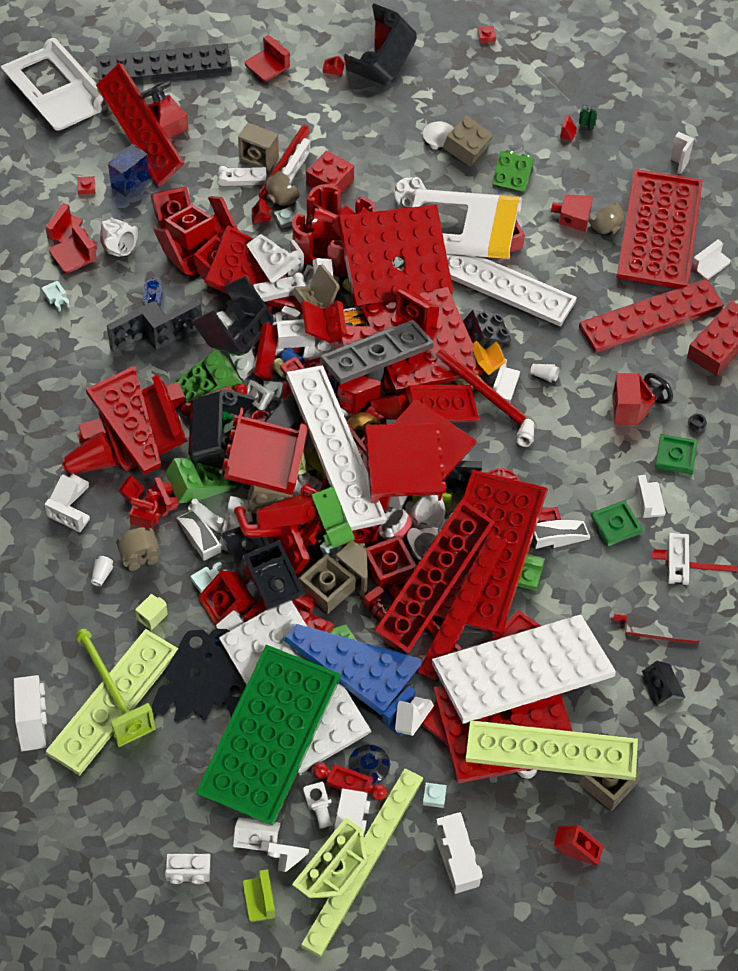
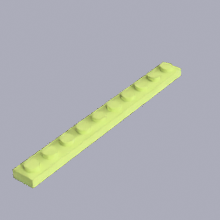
M406 768L403 770L364 837L368 863L342 896L328 898L301 944V948L321 958L422 784L423 777Z

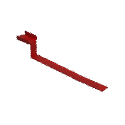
M654 549L651 552V558L665 560V566H668L666 550ZM689 562V568L737 572L736 565Z
M614 614V617H611V621L626 622L625 635L699 644L700 642L627 632V615Z

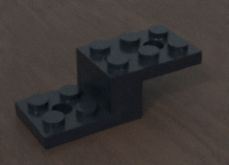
M196 299L165 315L157 303L153 301L107 325L111 350L115 352L123 349L144 336L156 350L166 347L178 339H182L185 335L197 331L192 320L202 316L201 303Z

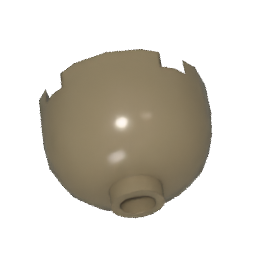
M281 171L274 173L268 179L266 184L267 199L272 204L289 206L296 202L300 195L296 186H291L288 182L290 179Z
M615 201L614 206L612 203L605 206L595 214L596 218L594 220L590 218L588 222L600 234L611 232L613 235L621 229L620 225L624 221V212L619 203Z

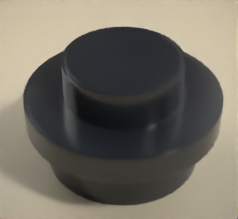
M693 414L688 419V426L693 431H702L706 428L707 421L702 414Z

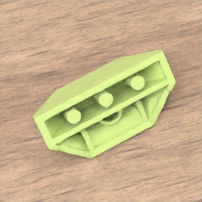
M346 817L292 885L309 898L342 896L368 863L363 829Z

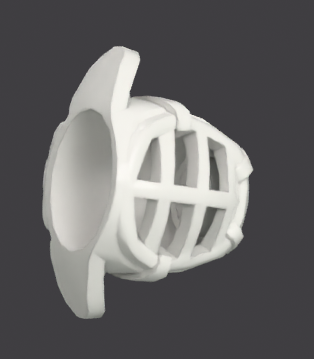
M113 218L102 221L100 241L103 248L108 254L115 256L128 255L136 244L138 227H131L127 222Z
M430 495V497L421 496L416 503L409 501L405 506V511L412 519V528L420 530L423 527L432 528L434 526L440 531L447 520L444 519L446 513L444 502L442 499L438 501L437 495Z
M433 526L432 528L423 527L420 530L417 528L409 529L407 539L411 545L413 556L419 561L439 533L438 528Z

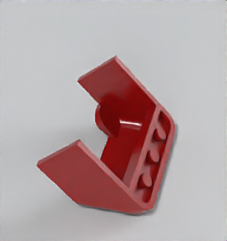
M209 196L208 200L215 213L211 216L214 218L217 236L222 239L228 225L236 230L238 229L223 197ZM155 228L153 231L165 255L184 274H197L198 269L193 255L208 241L188 251L185 248L182 249L179 242L172 239L168 229Z

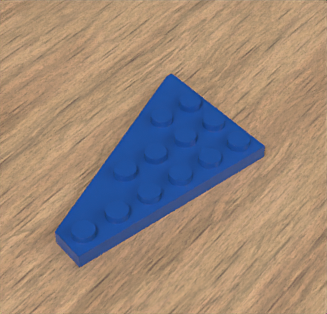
M296 624L283 640L312 663L340 673L339 683L380 715L388 708L423 662L420 658Z

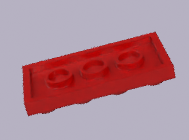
M409 385L406 387L409 405L417 399L450 423L476 422L479 420L471 385Z

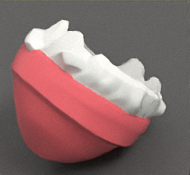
M400 507L397 509L393 508L391 512H386L387 521L378 527V534L385 541L399 535L405 541L409 529L412 528V519L404 509Z

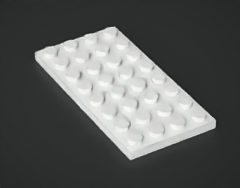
M292 601L272 610H266L219 637L246 685L266 644L309 661L283 641L296 624L307 627ZM338 683L298 771L299 774L371 733V729L347 690L340 683Z
M581 614L432 659V665L463 724L615 677L616 673Z

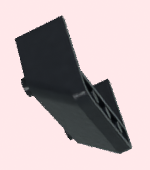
M373 3L374 20L392 29L378 53L367 51L360 59L344 54L345 67L347 71L382 85H390L394 82L416 43L417 34L399 13Z
M246 275L224 286L234 301L230 306V314L235 319V322L229 329L225 327L214 310L192 320L193 325L207 345L237 356L247 354L258 342L263 323L272 325L274 322L273 314Z
M225 389L195 398L190 407L188 448L190 459L196 463L222 469L224 459L229 458V455H225L228 443L232 444L233 442L229 440V436L222 434L223 411L239 415L241 408H244L242 414L244 416L255 401V397Z

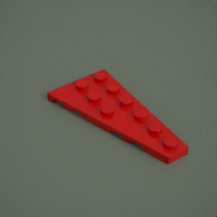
M133 366L87 388L86 394L142 473L145 475L161 467L136 367Z

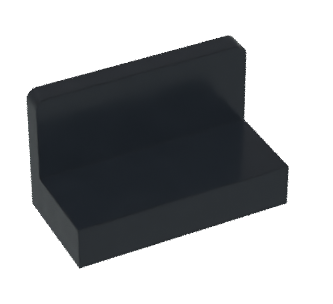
M655 661L642 670L657 706L662 707L674 698L679 700L685 698L669 663Z

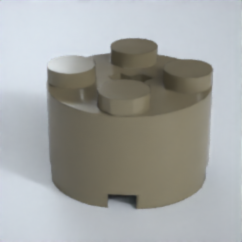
M145 527L136 528L124 533L122 540L117 539L116 544L122 562L130 571L139 569L140 565L146 563L153 565L159 561L158 557L161 554V550L153 529L149 528L150 531H146Z

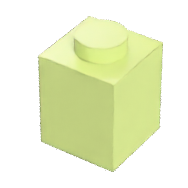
M153 594L135 609L137 620L151 631L168 615L166 602L160 597H155Z

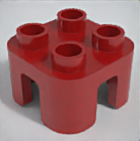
M329 184L314 187L307 196V215L312 214L313 210H310L313 204H318L338 215L342 210L340 188ZM360 196L355 203L356 214L363 207L369 212H376L375 204L368 198ZM296 213L292 220V240H295L304 253V263L313 266V260L316 258L332 259L333 275L338 277L348 276L342 241L314 240L313 233H304L305 215Z

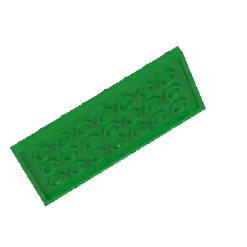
M266 644L196 794L269 825L275 824L338 686L341 674Z

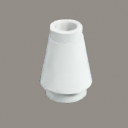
M533 364L531 374L549 382L557 381L559 367H556L555 364Z
M530 419L523 421L516 434V440L520 446L528 447L534 442V422Z
M99 556L98 559H95L91 579L93 585L102 586L113 569L112 559L105 556Z

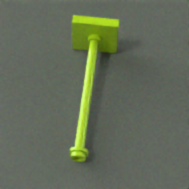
M87 629L79 630L76 633L77 641L84 644L122 713V716L110 721L118 748L156 730L152 708L149 703L132 711L129 710L90 640L92 636L90 631H87Z

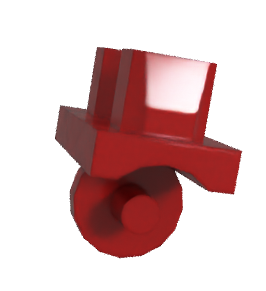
M160 477L154 478L155 484L147 490L148 494L144 497V500L157 504L161 517H165L170 510L177 509L179 501L177 497H168L172 493L171 483L162 482Z

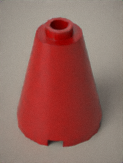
M313 204L310 210H313L312 214L307 215L304 233H313L314 240H341L330 229L338 215L318 204Z
M101 431L64 456L62 466L66 473L69 472L72 475L116 466L117 463L115 462V455L110 448L109 441L105 433Z

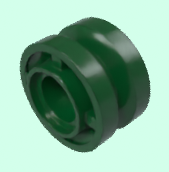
M583 104L579 116L580 128L584 129L585 126H588L590 130L594 129L598 111L596 106L588 109V106Z

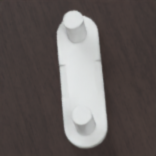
M193 499L188 506V511H196L207 526L217 533H222L224 519L215 515L199 503L197 499Z

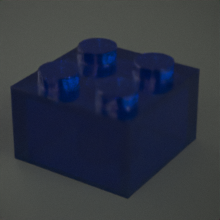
M133 144L108 163L111 187L125 197L133 193L150 178L148 155Z

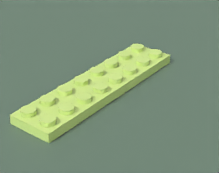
M147 629L143 631L109 673L130 711L135 708L167 668L178 650L177 647ZM104 680L46 750V755L79 776L114 734L110 721L122 716Z
M470 721L466 762L635 781L638 739Z

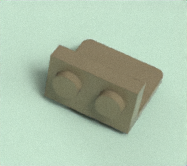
M322 264L318 265L310 286L294 287L292 293L300 303L305 300L325 309L333 303L339 290V284Z

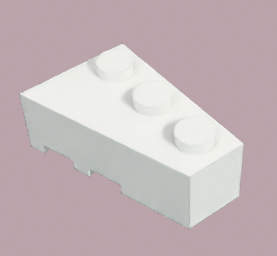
M39 675L14 678L15 721L21 751L47 748L45 736L47 718L46 712H43V710H46L45 697H42V695H45L44 683H40Z
M461 812L436 819L434 837L454 893L479 887L483 875L480 866L476 864L475 852L470 844Z

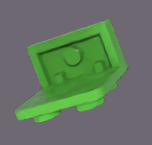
M505 150V152L500 151L492 180L493 185L524 192L531 169H533L535 164L534 159L526 154L521 156L509 150Z

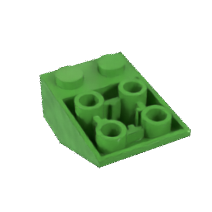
M217 349L173 382L179 383L185 396V402H193L197 397L231 386L233 390L235 385L243 383L227 356Z
M174 458L165 473L179 503H190L193 499L200 501L237 487L233 480L224 478L226 470L196 463L190 458Z

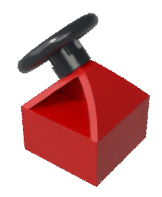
M166 81L142 92L140 98L152 96L153 102L148 104V106L170 139L188 129V117L169 94L165 95L163 90L171 86V82Z
M616 373L612 392L614 425L636 426L648 414L655 401L661 404L671 403L673 391L669 383L656 373L646 374L644 380L639 373ZM650 378L658 380L661 384L655 383ZM664 389H666L668 394L667 399L663 395Z

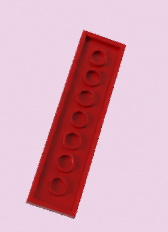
M118 63L96 87L158 186H162L185 163L145 99L140 98L141 93L123 64Z
M708 279L692 283L688 287H681L580 321L579 327L594 352L597 353L722 310L724 304Z

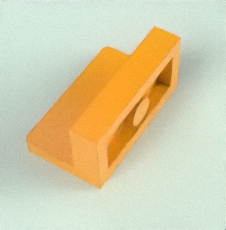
M477 341L473 343V352L477 362L488 375L506 363L497 342L486 350Z

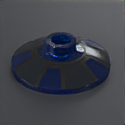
M363 745L352 752L348 766L350 770L372 777L373 784L386 777L390 769V760L382 748L375 745ZM366 759H372L373 762L367 763Z

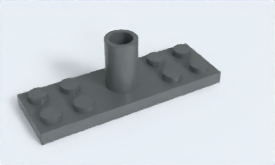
M414 320L323 354L320 357V361L340 384L363 375L380 381L383 378L384 367L433 348L434 342Z

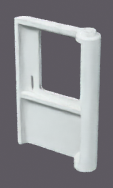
M56 38L48 39L44 44V48L0 66L55 130H62L109 108L96 87L97 83ZM44 59H49L70 83L43 95L21 69Z

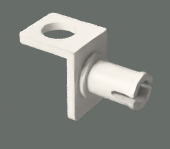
M320 782L305 786L303 790L309 811H315L319 829L332 826L327 809L332 801L331 799L328 800L324 783ZM312 789H319L321 791L322 797L320 800L314 801L311 799L310 791Z

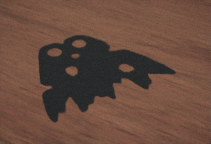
M214 629L209 634V653L212 654L211 659L205 658V654L208 653V634L204 630H190L184 635L178 650L165 672V677L170 684L159 687L151 707L154 719L158 713L164 715L169 705L176 701L175 722L180 721L182 717L189 716L193 710L197 714H201L205 721L213 704L221 706L223 702L228 703L230 716L232 717L247 685L226 649L215 644L216 637L223 636L230 632V630ZM195 636L202 639L201 647L192 648L189 643L191 638ZM199 667L201 670L199 676L191 679V668ZM232 686H239L241 690L240 697L231 696L230 688Z

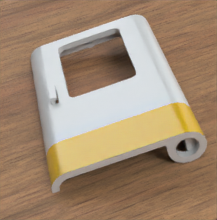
M417 189L413 193V207L421 206L423 203L468 207L463 233L461 235L443 233L446 254L510 258V247L517 214H520L522 207L521 197Z

